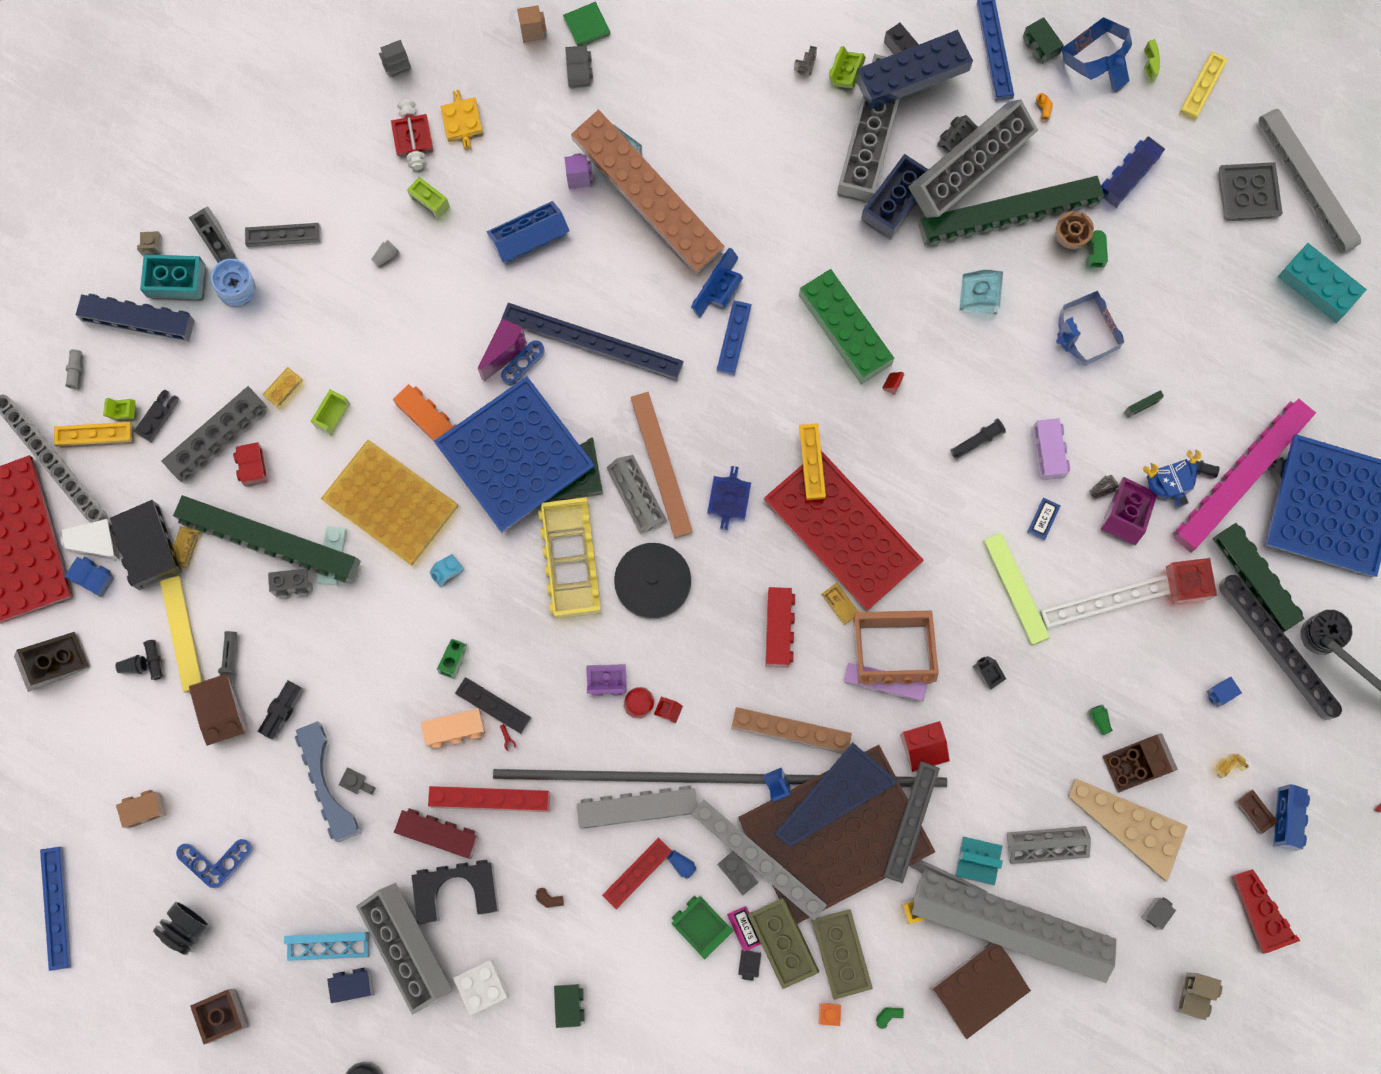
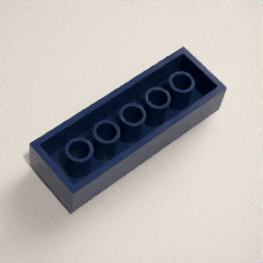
M955 30L857 68L855 80L871 110L970 71L973 59L959 31Z

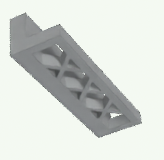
M634 455L617 458L607 466L639 533L646 532L652 526L667 521ZM625 462H630L632 470L627 467ZM634 478L639 480L641 486L635 483ZM643 495L648 498L649 503L644 500ZM651 511L656 513L658 519L654 520Z
M1086 826L1007 833L1011 864L1090 858L1091 837ZM1085 845V851L1076 852L1074 850L1077 846ZM1058 847L1065 848L1062 853L1054 852ZM1038 849L1046 850L1041 855L1035 854ZM1024 850L1026 852L1023 856L1015 857V851Z

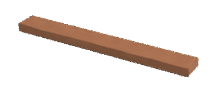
M649 392L631 396L632 405L674 539L691 534L693 531Z

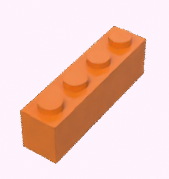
M408 384L393 398V401L433 442L456 426V424L452 426L448 422L450 419L444 412L441 411L439 413L435 409L436 405L430 399L426 401L422 397L423 393L418 387L415 386L413 388Z

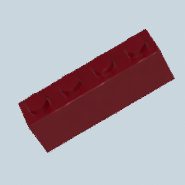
M408 808V811H401L394 830L395 834L468 859L472 858L479 836L474 835L476 831L465 827L463 831L456 829L457 824L445 821V824L437 822L438 818L428 814L426 818L418 816L420 812Z

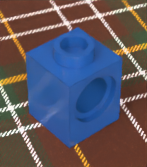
M1232 677L1223 680L1206 691L1209 701L1216 705L1217 708L1242 694Z

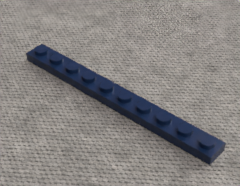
M509 302L501 318L521 326L523 329L678 380L684 364L683 360Z

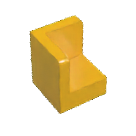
M913 902L901 905L907 925L926 920L911 914Z

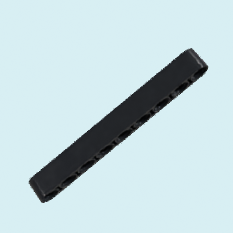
M1229 575L1224 578L1219 584L1222 594L1316 713L1324 720L1339 717L1342 713L1340 703L1244 582L1237 575ZM1227 581L1233 583L1234 589L1228 587ZM1240 596L1245 598L1246 605L1240 602ZM1252 612L1257 613L1258 620L1252 617ZM1265 627L1271 631L1270 636L1265 634ZM1277 643L1283 646L1282 652L1277 649ZM1290 658L1295 661V667L1289 664ZM1302 674L1307 676V683L1302 680ZM1315 690L1320 693V699L1315 697ZM1327 706L1333 709L1332 715L1327 712Z

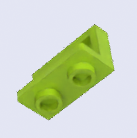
M845 46L840 47L835 56L834 64L829 71V78L835 87H855L857 68L862 67L866 59L864 53L848 52Z

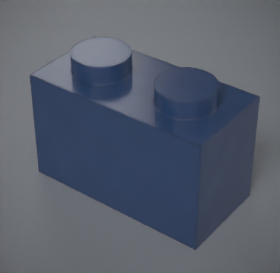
M365 967L353 969V974L345 975V971L333 973V978L327 979L331 1003L374 995L371 971H365Z

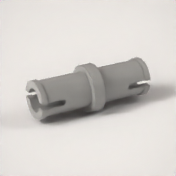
M72 349L69 351V362L66 366L67 379L65 386L76 389L78 387L79 373H81L82 369L80 367L82 352Z

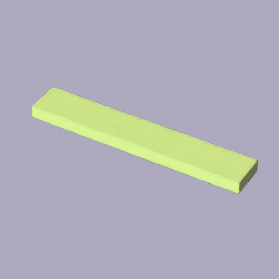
M1002 532L984 539L983 542L1031 646L1049 639L1050 636Z

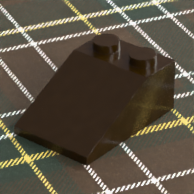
M75 632L17 649L14 655L28 692L50 685L89 667Z

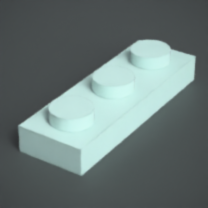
M326 526L323 545L343 552L347 530L345 528ZM318 574L317 577L318 584L337 586L338 581L334 579L335 576L330 574L327 577Z

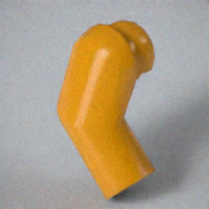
M1039 93L1036 96V100L1042 109L1041 119L1049 120L1053 103L1047 95Z

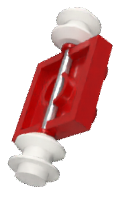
M403 99L397 106L401 109L399 115L404 118L391 120L397 156L407 155V159L410 160L408 167L413 170H420L426 165V161L422 160L425 157L423 152L433 150L427 114L414 116L417 113V110L414 109L415 102L410 99Z

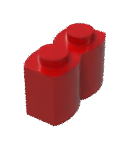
M259 442L237 446L233 457L239 467V470L236 471L238 481H241L244 486L267 482L263 451Z

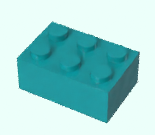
M144 254L140 290L147 298L202 299L206 264L200 256Z

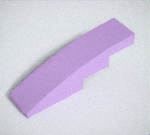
M848 663L844 682L847 684L862 686L866 689L918 701H924L928 685L922 682H914L912 684L893 683L891 685L874 683L873 685L858 684L857 666L852 663ZM863 666L864 671H884Z

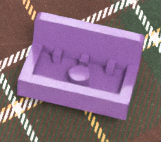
M626 664L587 665V694L593 696H601L603 693L621 695L626 692Z

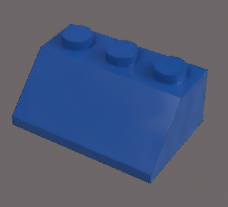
M1293 784L1278 787L1275 815L1278 823L1274 827L1273 847L1303 850V846L1307 842V836L1304 833L1305 827L1308 824L1306 808L1310 803L1308 789Z

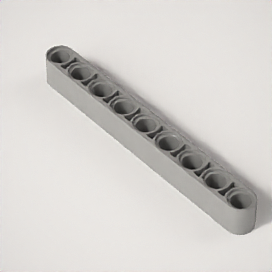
M1274 109L1260 116V127L1338 250L1344 253L1360 245L1361 237L1282 112L1279 109Z
M0 395V415L82 515L91 523L108 519L104 509L20 407L7 395ZM8 402V405L3 408V405ZM19 416V419L14 422L15 417ZM31 429L30 433L25 436L26 431ZM42 443L41 448L36 450L37 445ZM50 457H53V461L51 463H47L48 459ZM65 470L64 475L59 477V473ZM76 484V488L70 491L71 486ZM85 498H88L87 503L85 505H82V501ZM99 512L98 518L93 519V515Z

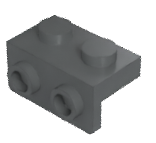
M307 569L268 573L269 592L276 596V598H286L288 594L305 596L307 592H313L312 583L308 581Z

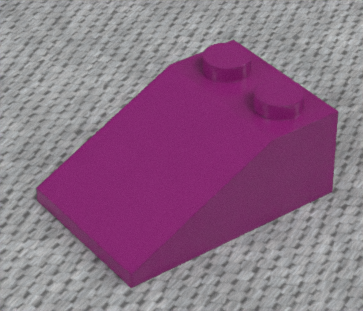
M501 319L478 366L482 380L486 381L511 362L526 347L527 341L523 327Z
M1123 477L1104 517L1101 529L1136 546L1146 533L1157 495L1150 489Z

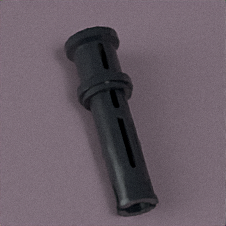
M997 418L994 420V423L987 427H982L976 435L950 449V452L957 460L984 442H992L994 437L1001 433L1005 434L1006 429Z

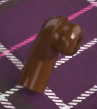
M545 888L537 889L536 900L544 907L564 906L563 896L551 897Z

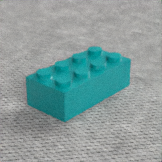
M1309 243L1300 250L1278 275L1281 280L1335 323L1351 309L1367 290Z

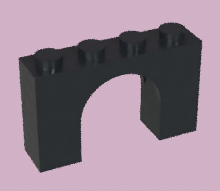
M488 860L476 861V865L468 866V863L456 864V868L448 869V866L436 867L434 872L422 869L417 870V874L411 875L417 924L440 921L437 901L439 889L447 880L456 877L464 878L472 885L475 893L477 914L499 912L493 863H488Z

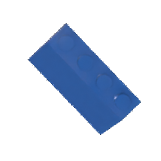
M551 201L486 232L502 262H509L520 254L531 252L537 246L548 244L554 238L563 237L569 232V228L561 210Z

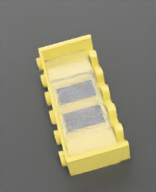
M587 497L542 503V509H538L539 520L543 521L544 528H540L541 538L545 539L546 546H543L544 558L548 559V565H545L546 577L550 576V584H547L548 595H552V602L549 603L550 614H554L555 619H564L601 613Z

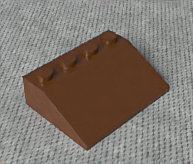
M992 942L929 988L966 1039L1031 991L1003 947Z

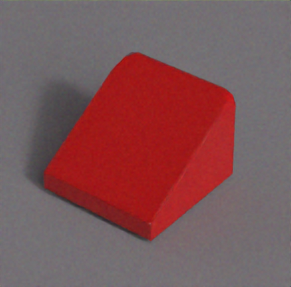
M890 373L882 389L893 395L896 394L904 378V373Z
M661 696L654 715L676 723L683 706L677 701Z

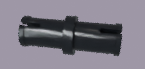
M147 640L143 642L147 657L145 662L149 666L151 680L162 679L164 677L160 664L162 659L158 655L156 640Z

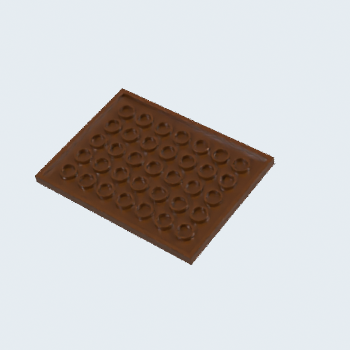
M880 745L865 751L869 757L898 781ZM828 771L791 789L789 796L774 802L770 800L739 816L738 819L747 837L827 905L823 909L825 910L886 878L883 876L908 802V798L899 781L791 847L783 842L775 833ZM922 826L909 866L935 853ZM773 886L779 899L785 897L797 924L810 918Z

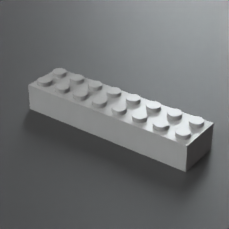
M874 54L872 63L886 56ZM862 96L837 194L868 202L875 194L900 98L870 110L864 96Z
M1022 100L1007 102L908 187L926 218L942 215L1038 131Z

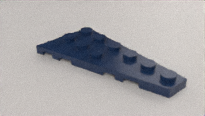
M852 743L776 831L775 835L791 847L895 785L898 781L857 745Z

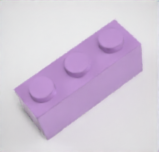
M1059 418L1037 420L1033 427L1042 480L1065 478L1070 471L1069 460H1066L1067 444L1063 442L1062 437L1064 435V426L1060 424Z

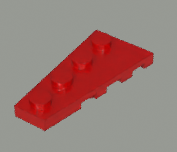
M1253 869L1232 876L1262 954L1300 941L1299 937L1294 935L1290 929L1291 925L1287 919H1284L1280 914L1279 907L1275 901L1271 900L1267 894V889Z

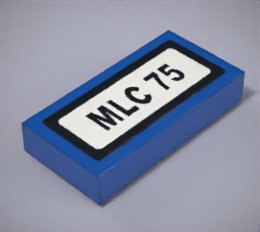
M1043 497L1027 533L1045 540L1061 505Z

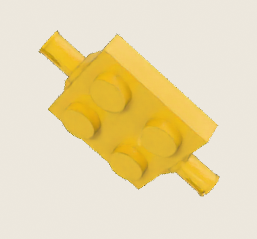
M456 90V92L453 91L454 102L440 106L448 142L457 139L463 140L464 149H470L472 147L470 138L483 133L478 104L475 97L462 100L460 91Z

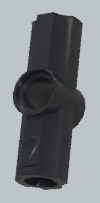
M287 680L278 697L270 703L267 710L268 714L257 732L274 740L283 722L290 718L294 709L293 705L303 688Z

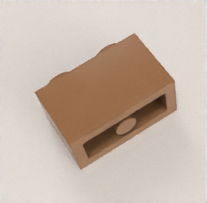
M539 5L517 9L523 43L543 40V32H547L544 12H540Z
M148 790L140 793V797L134 798L132 796L122 799V803L116 805L122 828L130 829L166 816L160 793Z

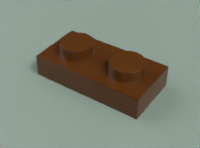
M1253 789L1235 801L1260 834H1263L1278 823Z

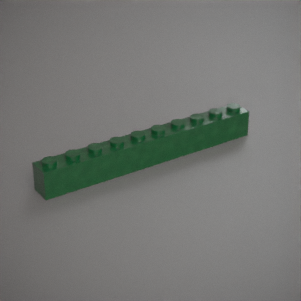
M1097 175L944 212L939 217L920 218L918 226L924 245H937L944 240L953 241L961 236L970 237L981 231L987 233L994 228H1007L1014 223L1024 224L1031 219H1043L1047 215L1054 214L1057 216L1068 210L1077 211L1085 206L1094 207L1101 202L1104 193Z
M183 495L173 514V517L178 519V523L183 526L189 527L191 524L196 526L195 529L200 532H213L212 535L219 539L224 537L230 538L229 542L239 546L241 543H244L250 550L258 552V549L263 550L265 555L275 558L276 555L280 556L282 561L293 564V561L297 562L299 567L309 571L311 568L316 569V573L325 577L328 574L333 575L335 580L345 583L346 580L353 582L361 562L355 556Z

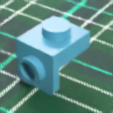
M451 554L436 562L429 573L432 579L441 587L448 579L461 573L464 568L454 555Z

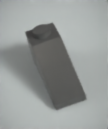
M205 207L188 217L218 263L222 260L236 257L219 222L209 207Z

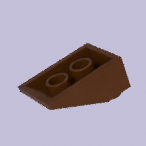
M227 673L189 686L198 724L206 746L246 732L247 724Z

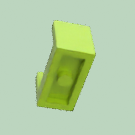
M418 177L407 189L412 200L416 198L430 209L436 219H440L450 207L448 199L421 177Z
M329 389L311 419V423L315 428L332 436L350 405L346 397Z

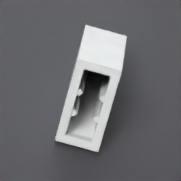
M108 519L62 530L61 544L68 551L112 560L120 559L116 547V536L110 529L112 524Z

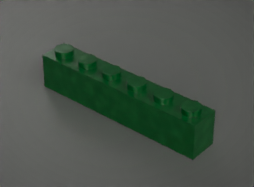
M1235 523L1212 538L1240 579L1283 632L1305 619L1302 610L1295 606L1291 600L1290 593L1281 586L1278 576L1268 568V562L1258 554L1256 545L1246 537L1243 527Z

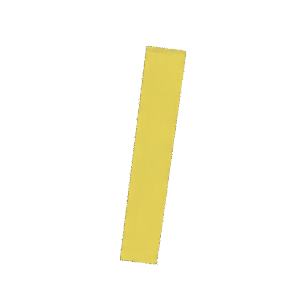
M177 576L161 580L160 584L182 689L186 693L190 691V685L202 682L203 680L181 577Z

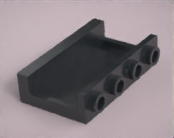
M150 500L110 517L112 524L110 529L116 536V547L122 554L123 559H121L123 567L127 569V581L130 586L141 590L143 589V584L168 573H173L174 575L182 573L158 503Z

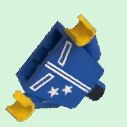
M1197 449L1193 457L1192 451H1187L1186 455L1190 459L1189 461L1185 459L1158 468L1153 463H1150L1151 469L1144 466L1143 471L1148 474L1149 489L1157 496L1162 497L1164 501L1174 498L1178 508L1189 504L1185 494L1192 491L1196 483L1197 461L1201 458V452Z

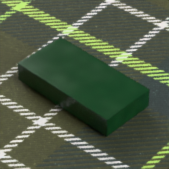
M1160 390L1129 406L1124 411V414L1129 418L1159 403L1164 396L1162 391Z

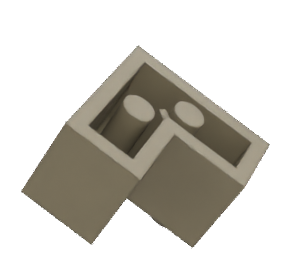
M1186 972L1177 1012L1200 1020H1206L1212 1011L1211 1000L1217 1001V998L1222 994V980L1199 973Z

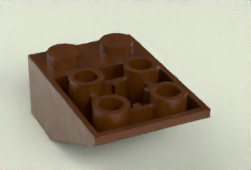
M1162 733L1103 755L1118 793L1178 770Z

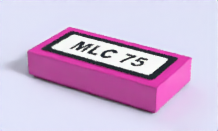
M746 906L727 914L743 952L761 944L749 919V912Z

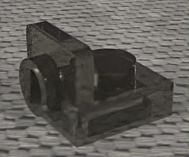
M810 46L809 52L804 54L803 61L795 60L794 71L802 75L812 74L817 56V47Z

